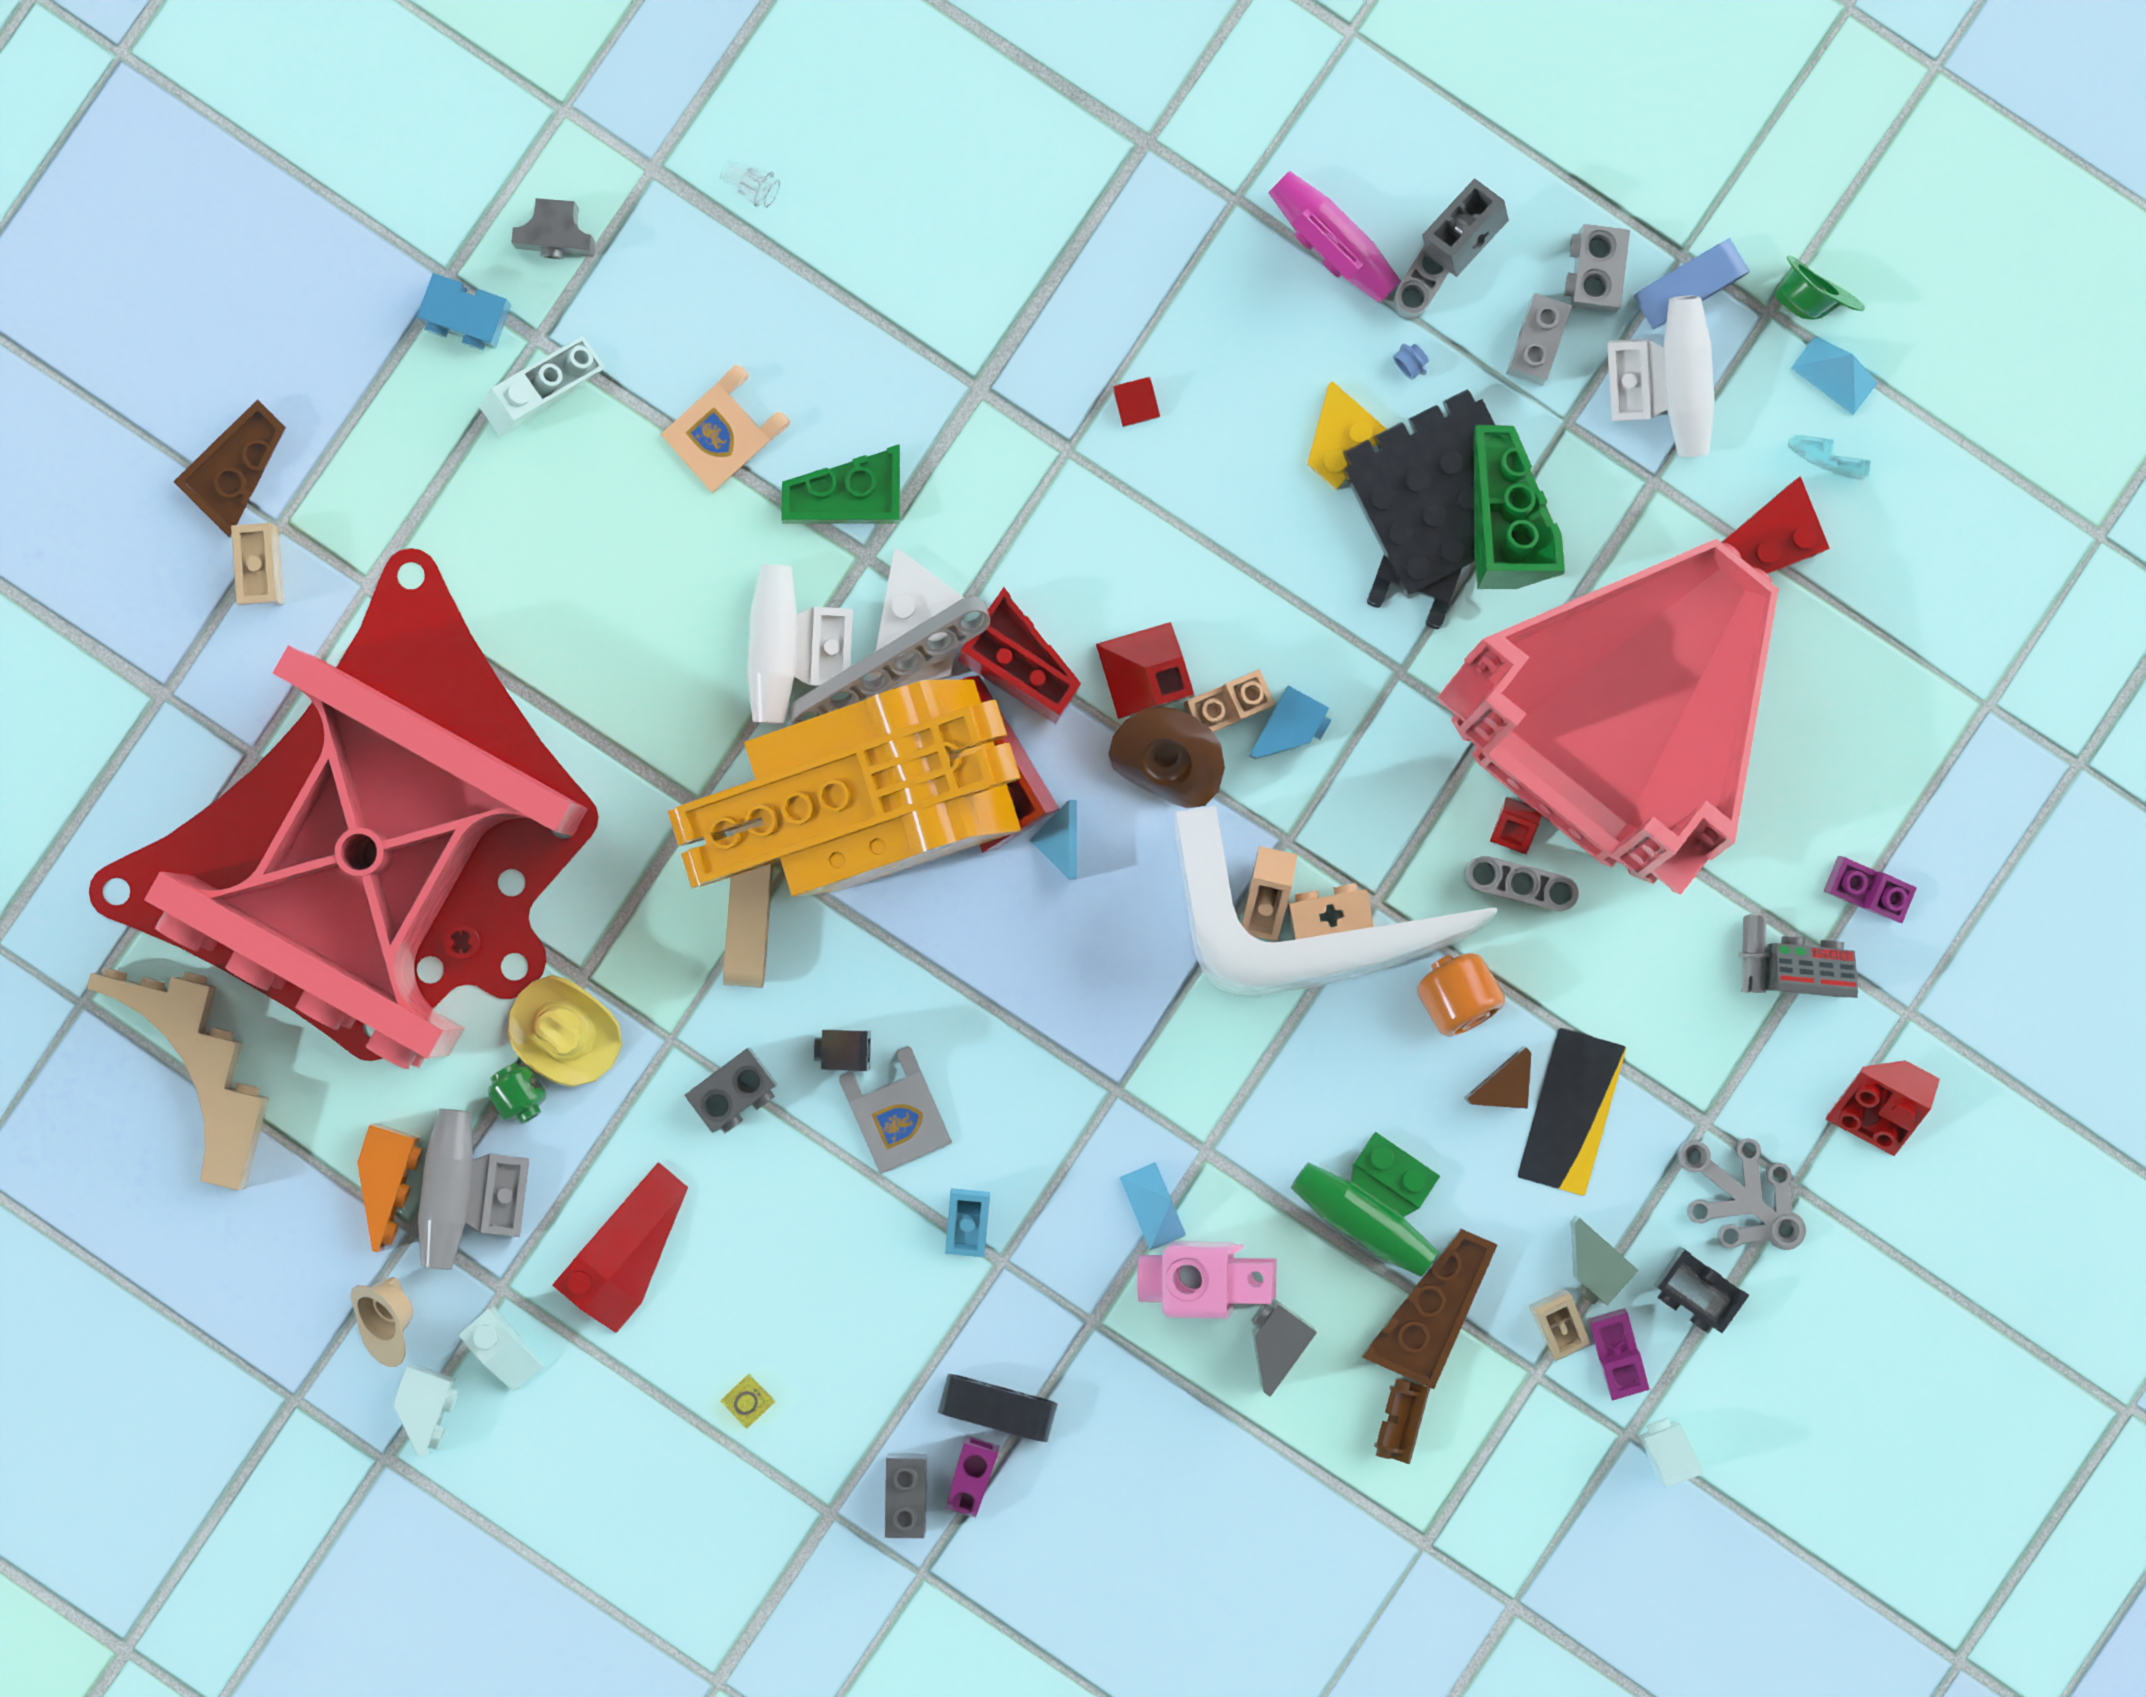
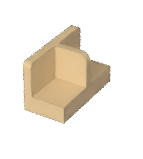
M272 523L232 525L237 605L267 603L284 605L279 528Z

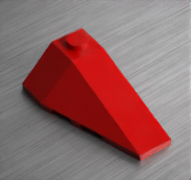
M658 1162L578 1253L552 1286L581 1311L617 1333L643 1303L648 1286L689 1187Z

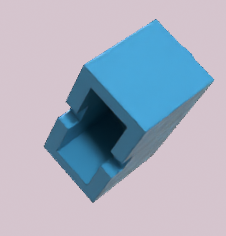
M432 273L417 318L426 324L424 330L443 338H447L449 332L463 337L462 344L480 351H484L485 345L496 349L512 304L506 298L478 288L475 296L466 293L467 288L463 287V283Z

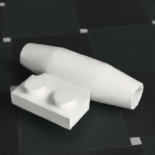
M1701 297L1669 298L1664 346L1649 339L1608 341L1607 343L1612 421L1652 419L1667 410L1678 456H1704L1710 452L1715 408L1711 340Z
M761 564L750 610L747 666L751 712L754 723L784 724L794 677L809 686L818 687L851 666L853 609L812 607L797 614L792 566Z

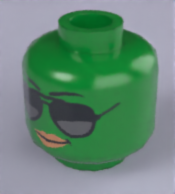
M513 1063L501 1069L490 1078L492 1084L488 1088V1096L503 1120L513 1121L519 1119L520 1123L524 1124L542 1112L539 1105L545 1101L546 1091L533 1069L529 1066L519 1067L518 1063Z

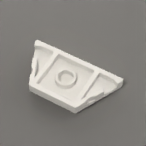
M894 548L875 652L959 600L964 599L962 595L900 549ZM939 632L933 634L929 640H941L946 637L947 633ZM956 649L889 690L918 681L940 680L950 677L952 675ZM906 652L900 654L896 660H908L914 656V653ZM871 673L870 681L879 678L882 673Z

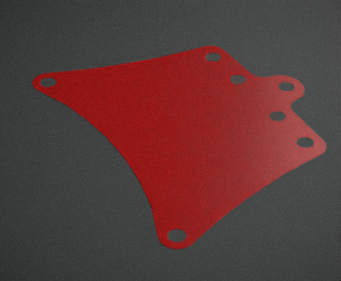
M407 548L399 550L386 563L360 629L336 668L588 809L575 834L565 839L557 837L551 829L530 818L510 819L490 828L477 843L417 951L414 964L415 979L422 996L433 1009L449 992L463 985L477 986L499 999H513L530 983L541 978L547 962L546 950L541 940L531 928L529 920L530 908L539 895L592 837L598 826L599 815L597 807L544 745L495 674L469 631L432 557L420 549ZM405 563H417L424 570V581L415 589H406L398 581V571ZM311 702L299 720L248 774L211 805L164 838L134 851L97 871L90 881L88 893L91 904L104 917L177 946L222 969L289 1008L360 1060L372 1062L383 1058L366 1048L370 1038L364 1033L362 1022L356 1019L351 1029L340 1026L338 1030H335L312 1019L295 1007L304 992L302 988L287 981L282 990L270 986L269 990L266 991L239 978L225 968L234 950L218 942L213 952L202 947L198 951H194L173 941L155 929L164 911L144 900L159 872L193 875L219 890L234 887L254 873L322 753L324 746L323 722L317 708ZM373 840L366 845L363 853L364 862L367 867L374 863L377 856V847ZM509 869L518 870L525 878V887L516 896H507L499 889V877L504 871ZM113 878H120L129 885V897L127 901L120 905L108 903L103 896L104 885ZM463 924L476 929L480 935L481 945L475 956L470 959L459 960L448 955L444 949L443 940L444 935L451 927ZM465 931L464 935H460L457 932L453 936L456 941L453 947L455 951L460 953V949H464L466 953L471 949L468 940L471 938L469 933ZM518 953L527 960L528 971L523 978L510 980L502 973L501 963L508 954ZM429 956L438 958L444 966L442 978L436 983L431 984L422 981L417 973L419 962Z

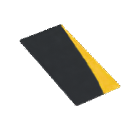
M1558 1029L1518 1171L1519 1178L1582 1196L1586 1194L1625 1056L1626 1046L1568 1029Z

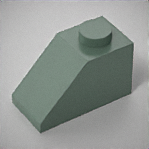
M1575 1215L1570 1221L1573 1277L1581 1283L1576 1290L1593 1305L1600 1300L1608 1306L1639 1270L1587 1223Z

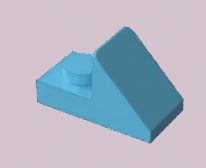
M951 1188L945 1254L974 1257L985 1256L990 1192Z

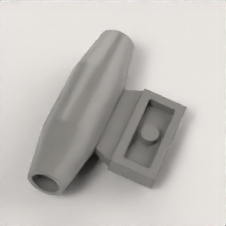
M439 1108L425 1156L418 1214L420 1266L452 1269L465 1223L480 1233L520 1237L529 1158L490 1153L473 1160L471 1112Z

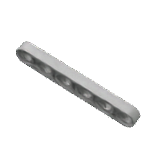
M966 597L800 697L789 707L791 724L794 725L805 721L798 718L806 712H816L817 714L814 717L885 692L983 633L990 625V616L985 602L978 597ZM968 613H980L974 620H961ZM939 632L947 633L946 637L941 640H929L933 634ZM906 652L914 653V656L908 660H896L900 654ZM873 672L882 673L875 680L867 681L863 679L866 675ZM837 693H849V695L842 700L831 699V697Z

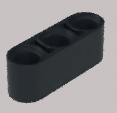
M948 1373L937 1412L948 1417L1024 1438L1048 1442L1058 1403L1009 1388Z

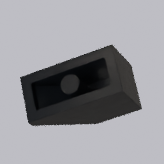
M823 1029L822 1037H815L814 1061H821V1069L845 1071L870 1070L871 1030Z

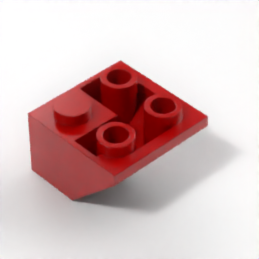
M1171 622L1096 644L1118 719L1132 716L1144 708L1165 706L1194 697L1186 664Z
M1906 1060L1863 1066L1827 1113L1825 1120L1895 1157L1931 1110L1940 1078Z

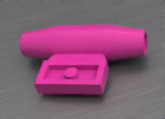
M1289 170L1268 192L1296 231L1294 233L1295 237L1307 249L1311 250L1313 248L1324 259L1322 263L1337 278L1343 277L1378 303L1401 282L1375 243L1329 197Z

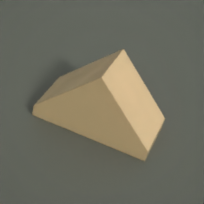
M1561 1289L1528 1305L1555 1361L1591 1344L1574 1300L1567 1290Z

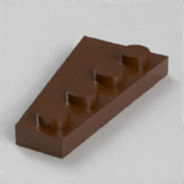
M1460 1228L1361 1357L1435 1389L1498 1245Z

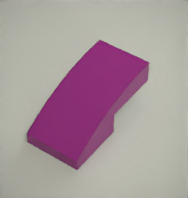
M1623 1308L1588 1318L1589 1328L1611 1400L1650 1390L1641 1354L1637 1349L1626 1309Z

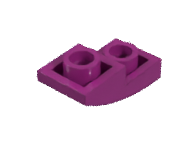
M1837 856L1823 892L1903 924L1917 887L1886 873L1875 871L1846 857Z

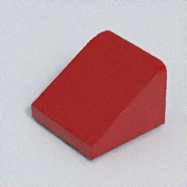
M1150 376L1112 387L1122 427L1160 417Z
M1506 797L1490 842L1527 855L1540 824L1541 815L1528 804Z

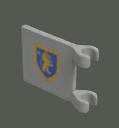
M905 1046L897 1051V1058L906 1077L870 1093L862 1094L856 1076L852 1071L845 1072L839 1076V1083L880 1174L952 1143L910 1046Z

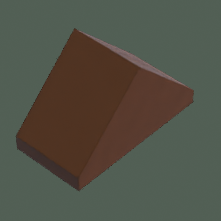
M1522 1046L1470 1091L1464 1099L1471 1105L1528 1109L1531 1051L1527 1047Z

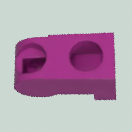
M966 1435L945 1509L976 1518L1000 1445Z

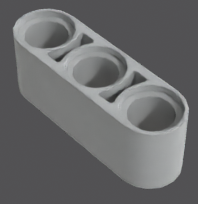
M1425 245L1398 286L1393 298V306L1396 312L1401 317L1407 319H1415L1426 311L1449 274V271L1444 267L1441 273L1435 275L1429 274L1424 270L1422 260L1429 257ZM1406 290L1417 291L1422 297V305L1417 308L1407 307L1402 301V293Z
M1480 856L1468 862L1464 869L1465 882L1471 889L1551 911H1565L1571 909L1579 898L1578 886L1571 878L1490 856ZM1478 863H1486L1492 868L1493 878L1487 885H1480L1474 880L1473 869ZM1516 873H1524L1531 880V888L1525 895L1515 893L1511 887V880ZM1557 882L1565 884L1569 890V898L1562 905L1555 904L1549 896L1551 886Z

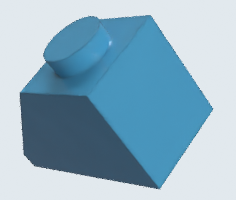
M1288 685L1251 750L1249 757L1256 760L1310 744L1313 737L1321 740L1331 722V719L1326 717L1329 707Z

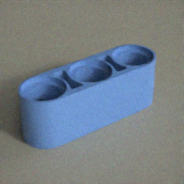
M1728 238L1634 294L1633 297L1654 330L1667 321L1669 298L1700 296L1701 300L1704 301L1747 275L1750 270L1731 238Z

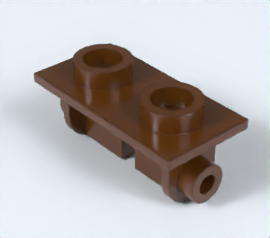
M1396 1378L1394 1385L1389 1387L1390 1394L1385 1413L1389 1414L1387 1421L1382 1420L1377 1443H1374V1447L1377 1448L1375 1455L1410 1464L1430 1388L1402 1378Z

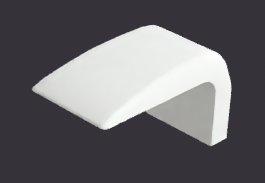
M1216 805L1176 812L1174 830L1195 955L1202 973L1217 988L1236 996H1263L1313 988L1369 975L1461 941L1483 927L1497 912V907L1277 943L1262 942L1248 934L1238 921L1232 902Z

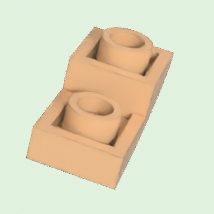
M1258 669L1189 699L1183 705L1187 714L1196 717L1213 732H1216L1273 707L1275 702L1261 670Z

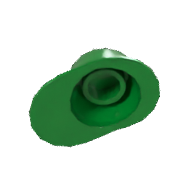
M1788 255L1786 257L1791 268L1777 288L1775 297L1794 315L1802 319H1820L1841 304L1856 311L1865 310L1864 304L1851 293L1814 273L1794 256Z

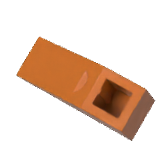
M376 1123L370 1124L357 1165L372 1251L380 1252L384 1250L385 1245L391 1246L398 1230V1223L393 1222L397 1208H404L411 1186L405 1183L410 1169L416 1171L423 1148L417 1147L420 1137Z

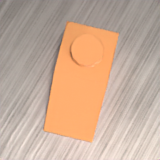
M1259 846L1241 925L1248 934L1278 942L1292 889L1298 854Z

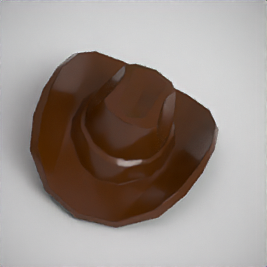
M1163 706L1144 708L1126 719L1113 735L1108 753L1113 770L1123 778L1172 804L1187 809L1206 806L1219 792L1225 770L1222 746L1213 731L1196 717L1181 710Z

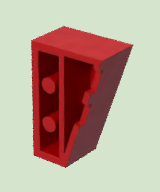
M1801 475L1721 541V543H1728L1737 549L1741 559L1752 568L1761 569L1767 575L1830 549Z
M1003 586L988 609L990 625L983 633L964 644L957 660L1056 725L1078 692L1081 682L1054 648L1047 644L1035 629L1034 623L1028 616L1023 614L1011 599L1010 593Z

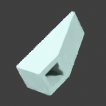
M581 336L492 387L480 403L479 408L502 438L532 421L604 370L605 366L585 337Z

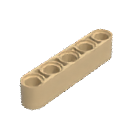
M763 820L735 829L734 835L735 833L764 825ZM773 863L730 877L723 985L764 987Z

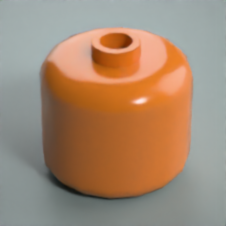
M1466 953L1455 958L1451 954L1442 957L1431 965L1432 971L1420 981L1417 987V994L1435 1026L1442 1035L1447 1037L1460 1035L1480 1025L1501 1010L1505 1003V995L1484 959L1475 953Z

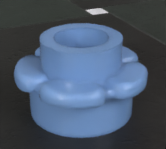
M1405 343L1401 344L1400 350L1393 355V359L1402 373L1411 380H1414L1420 374L1426 375L1427 368L1424 365L1429 362V359L1424 351L1416 344L1411 346Z

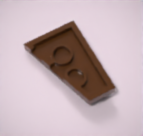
M257 399L173 482L231 538V526L238 524L287 427Z

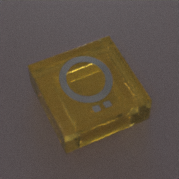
M748 1373L720 1402L748 1429L776 1400Z

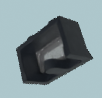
M1682 1247L1678 1248L1672 1260L1653 1285L1661 1291L1657 1296L1659 1300L1675 1311L1678 1310L1680 1305L1693 1314L1689 1321L1707 1334L1713 1328L1723 1334L1749 1297L1748 1293L1730 1283L1721 1274L1702 1263Z

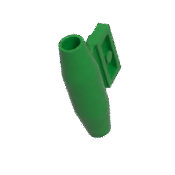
M1376 1131L1371 1135L1352 1164L1351 1181L1307 1162L1290 1187L1325 1222L1375 1256L1422 1277L1439 1252L1404 1217L1421 1207L1440 1178V1175Z

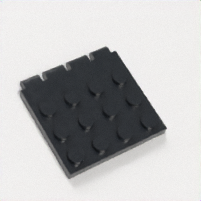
M1468 389L1443 401V406L1448 414L1447 417H1444L1438 405H1434L1408 418L1414 432L1411 435L1403 422L1375 435L1374 440L1380 450L1378 452H1375L1368 439L1343 451L1348 467L1342 471L1405 596L1475 561L1474 428L1475 425H1495L1483 399L1475 402Z

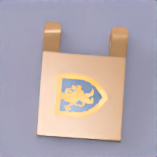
M738 364L728 370L711 389L660 434L712 493L721 487L771 440L782 433L791 423L789 418L780 411L774 413L761 428L750 418L730 395L731 392L749 378L748 372Z

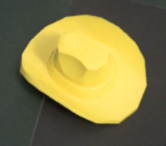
M550 975L534 980L518 994L509 1012L507 1035L513 1050L531 1069L555 1084L575 1087L595 1082L613 1067L622 1048L620 1024L610 1010L583 988L566 978Z

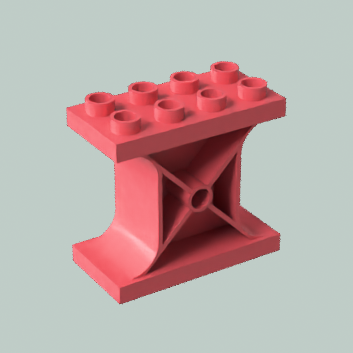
M288 645L272 673L299 688L313 702L323 722L324 746L316 765L263 859L249 878L234 887L223 890L216 889L193 875L159 872L144 900L164 911L155 929L166 937L194 951H198L202 947L213 952L217 943L220 942L234 950L225 966L234 975L266 991L269 990L270 986L282 990L286 982L289 981L304 990L295 1006L302 1013L335 1030H338L340 1026L351 1029L357 1019L375 1029L366 1044V1048L401 1068L408 1070L410 1065L420 1068L425 1058L449 1056L465 1029L437 1013L427 1003L418 988L414 964L417 951L477 843L496 824L516 818H530L554 832L573 836L588 809L320 658ZM373 840L377 847V856L374 863L367 867L364 862L363 853L366 845Z

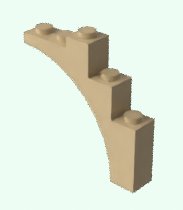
M104 967L102 974L90 973L87 989L115 998L143 1015L165 1035L184 1061L196 1087L204 1119L205 1152L200 1181L237 1191L246 1189L269 1097L259 1095V1087L244 1083H237L235 1089L231 1088L243 1042L232 1039L234 1032L211 1027L210 1032L205 1033L217 987L206 984L208 977L184 971L183 978L171 977L168 990H164L165 982L142 977L141 984L126 980L127 973L116 969Z

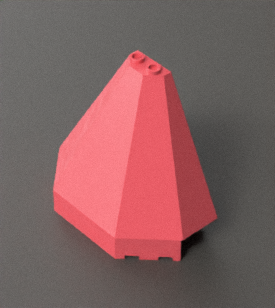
M1714 539L1482 639L1464 658L1465 663L1437 696V699L1441 705L1455 714L1451 721L1462 739L1474 743L1476 750L1472 755L1476 762L1593 858L1611 868L1616 862L1621 863L1628 868L1627 871L1630 875L1652 884L1659 879L1672 892L1682 895L1708 859L1713 860L1735 844L1779 589L1772 584L1771 578L1764 571L1752 568L1741 559L1737 549L1728 543H1721L1718 539Z

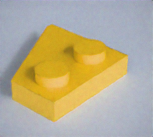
M1333 381L1329 383L1326 390L1307 466L1333 489L1337 490L1346 480L1342 470L1348 467V464L1344 458L1343 451L1367 439L1374 448L1377 445L1374 436L1387 430V428Z

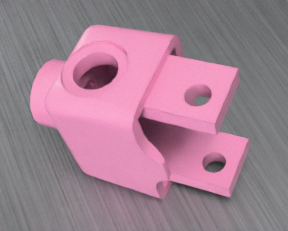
M1173 1242L1165 1248L1163 1255H1139L1137 1270L1138 1302L1162 1303L1163 1313L1171 1318L1228 1319L1233 1313V1303L1272 1304V1299H1276L1277 1258H1234V1253L1244 1248V1244H1236L1234 1242ZM1183 1265H1192L1199 1270L1202 1276L1200 1287L1191 1288L1182 1282L1180 1269ZM1253 1272L1261 1273L1264 1280L1262 1282L1255 1280Z

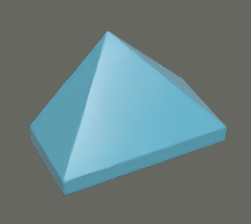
M1816 336L1791 367L1792 370L1852 415L1856 413L1878 384L1852 353Z
M1068 800L1030 839L1069 880H1077V800Z
M1156 1162L1119 1177L1150 1250L1186 1235Z

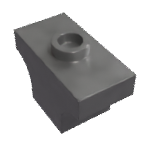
M535 198L532 218L525 225L513 227L511 243L516 249L541 251L540 257L561 260L564 259V254L594 256L595 240L592 235L582 232L578 227L579 207L575 201Z

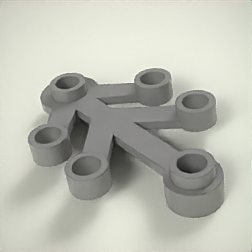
M1743 1138L1737 1143L1735 1148L1736 1155L1742 1160L1745 1187L1711 1160L1710 1150L1704 1143L1690 1140L1681 1145L1677 1154L1681 1167L1690 1172H1701L1735 1199L1709 1203L1701 1199L1693 1200L1688 1204L1686 1210L1687 1216L1691 1221L1702 1224L1710 1218L1753 1214L1765 1223V1225L1740 1229L1733 1224L1723 1225L1717 1233L1718 1241L1722 1246L1735 1248L1740 1243L1769 1240L1776 1248L1791 1250L1803 1242L1806 1235L1805 1223L1798 1214L1792 1212L1789 1189V1182L1792 1178L1791 1169L1786 1164L1773 1163L1766 1171L1767 1180L1774 1185V1211L1763 1202L1758 1163L1761 1147L1756 1140ZM1750 1142L1755 1147V1153L1747 1158L1742 1154L1741 1150L1745 1143ZM1695 1148L1699 1151L1700 1158L1696 1163L1691 1164L1687 1161L1686 1154L1688 1150ZM1782 1167L1786 1172L1785 1179L1781 1182H1776L1772 1177L1774 1169ZM1697 1204H1703L1706 1208V1214L1701 1219H1696L1692 1213L1694 1206ZM1782 1223H1789L1792 1227V1232L1788 1237H1781L1779 1234V1226ZM1727 1229H1734L1737 1238L1733 1243L1728 1244L1724 1241L1723 1234Z

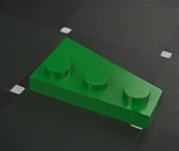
M900 444L888 447L887 450L870 456L863 455L854 458L851 462L830 469L826 467L782 481V524H900Z

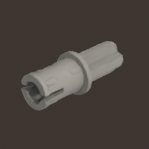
M1748 914L1743 917L1742 952H1738V957H1742V988L1740 992L1766 993V958L1770 957V953H1766L1767 918L1764 915Z

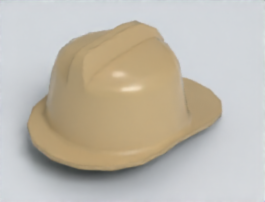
M390 1277L371 1287L366 1285L355 1286L351 1290L350 1298L356 1313L363 1344L370 1355L380 1364L386 1367H397L403 1363L406 1356L403 1332L410 1323L414 1312L410 1300L404 1294L399 1280L395 1277Z

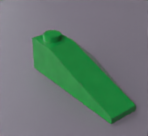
M1475 425L1474 553L1477 589L1516 590L1563 575L1565 572L1561 531L1558 524L1553 522L1546 504L1548 501L1543 490H1539L1531 472L1532 465L1515 426Z

